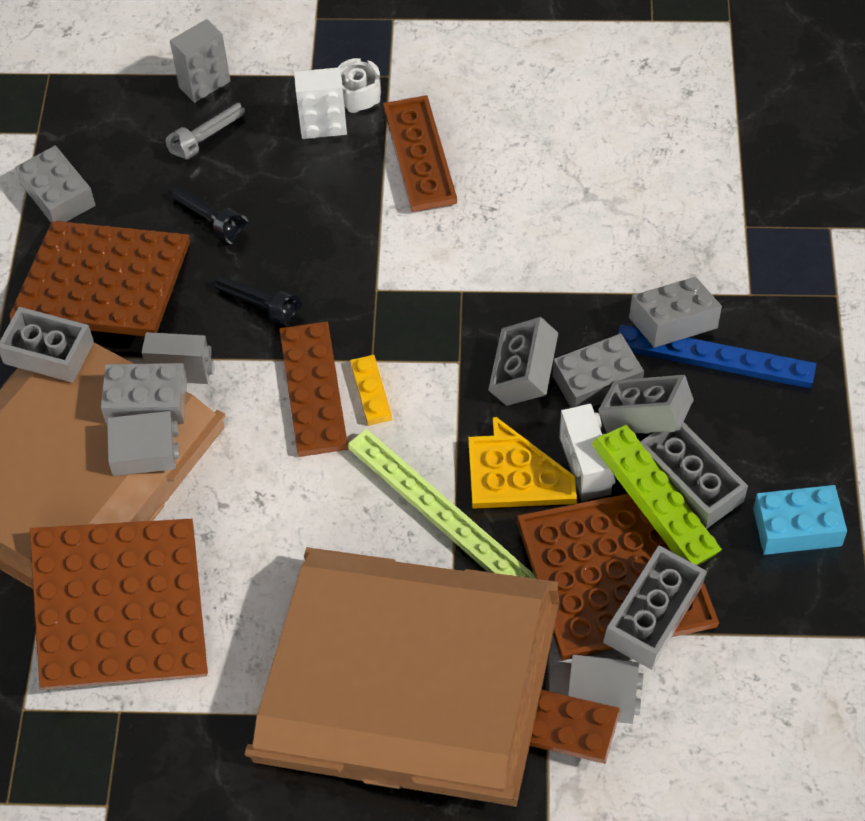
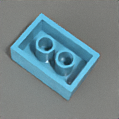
M835 485L757 493L753 511L764 555L840 547L843 545L847 528Z

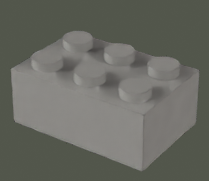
M208 19L169 40L179 88L194 103L230 82L223 34Z
M56 145L15 167L22 187L50 222H67L96 206L91 188Z
M695 276L632 295L629 318L655 348L717 329L722 305Z
M18 307L0 340V356L6 365L73 383L94 341L87 324Z
M541 317L502 328L488 391L506 406L545 396L547 394L558 332Z
M622 334L553 359V377L571 408L591 404L592 407L599 405L605 399L614 380L643 378L644 370Z
M183 363L106 364L101 410L106 425L107 418L164 411L171 412L173 421L177 420L178 424H184L187 377Z
M685 375L614 380L598 411L607 433L624 425H627L634 433L674 432L680 430L694 399Z

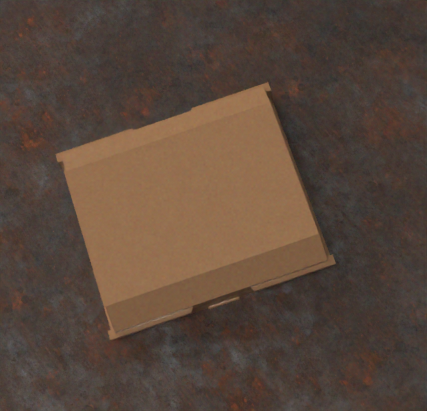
M94 343L73 383L17 368L0 389V570L33 589L30 528L153 521L163 509L169 497L225 428L223 419L226 417L225 413L219 410L213 412L194 395L186 392L184 424H178L179 436H175V443H179L180 458L176 459V469L113 476L108 463V429L101 410L105 365L134 363Z
M306 547L304 553L305 561L300 569L257 713L253 745L247 744L245 756L251 757L253 763L360 780L366 784L396 789L402 787L517 807L560 604L558 594L559 583L556 581L469 569L461 571L396 562L395 559Z

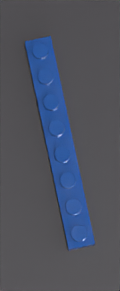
M622 324L619 327L618 334H622L635 354L810 389L813 385L817 363L692 338H684L654 348L637 327Z

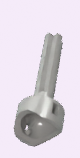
M236 103L191 132L185 127L177 129L168 135L165 140L169 152L186 160L199 153V142L244 115L245 109L241 107L240 103Z

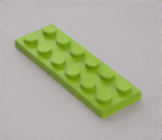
M627 425L602 435L591 443L674 554L698 566L722 550L715 538L700 522L699 517L684 501L683 496L668 480L667 475L652 459L651 454L643 447L635 433Z

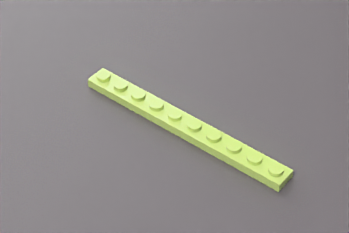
M367 428L348 443V449L487 572L535 579L534 574Z

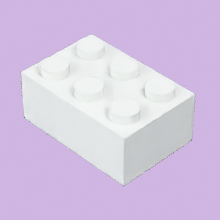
M340 67L294 72L302 139L347 135Z
M591 404L561 410L559 438L571 473L575 476L576 488L581 502L611 495L612 484H615L613 472L591 445L596 438L605 435L600 430V415L598 412L594 413Z

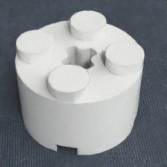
M359 58L344 61L339 65L341 69L344 107L349 112L356 113L380 102V72L373 62L368 60V63L362 62Z

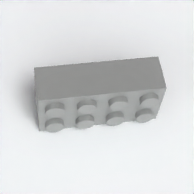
M684 422L678 431L653 432L640 441L643 447L651 454L652 459L667 475L668 480L683 496L684 501L699 517L700 522L706 529L744 502L748 485Z
M658 546L608 625L603 643L652 670L700 591L707 571Z

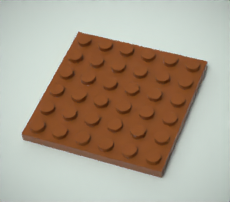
M52 221L10 312V320H12L18 307H23L87 324L90 331L145 336L146 332L157 333L189 247L190 235Z
M629 494L518 515L517 524L535 579L559 583L558 594L560 604L553 636L561 661L572 659L573 655L587 656L615 650L603 643L608 625L657 547L661 546L672 552ZM704 582L672 637L718 627L719 621Z
M193 518L30 528L39 690L207 676L208 669Z

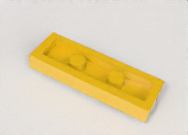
M375 355L350 360L367 425L392 421L391 410Z

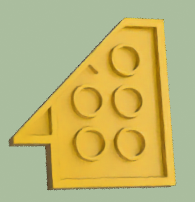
M493 417L494 436L469 437L473 509L577 504L575 476L497 417Z

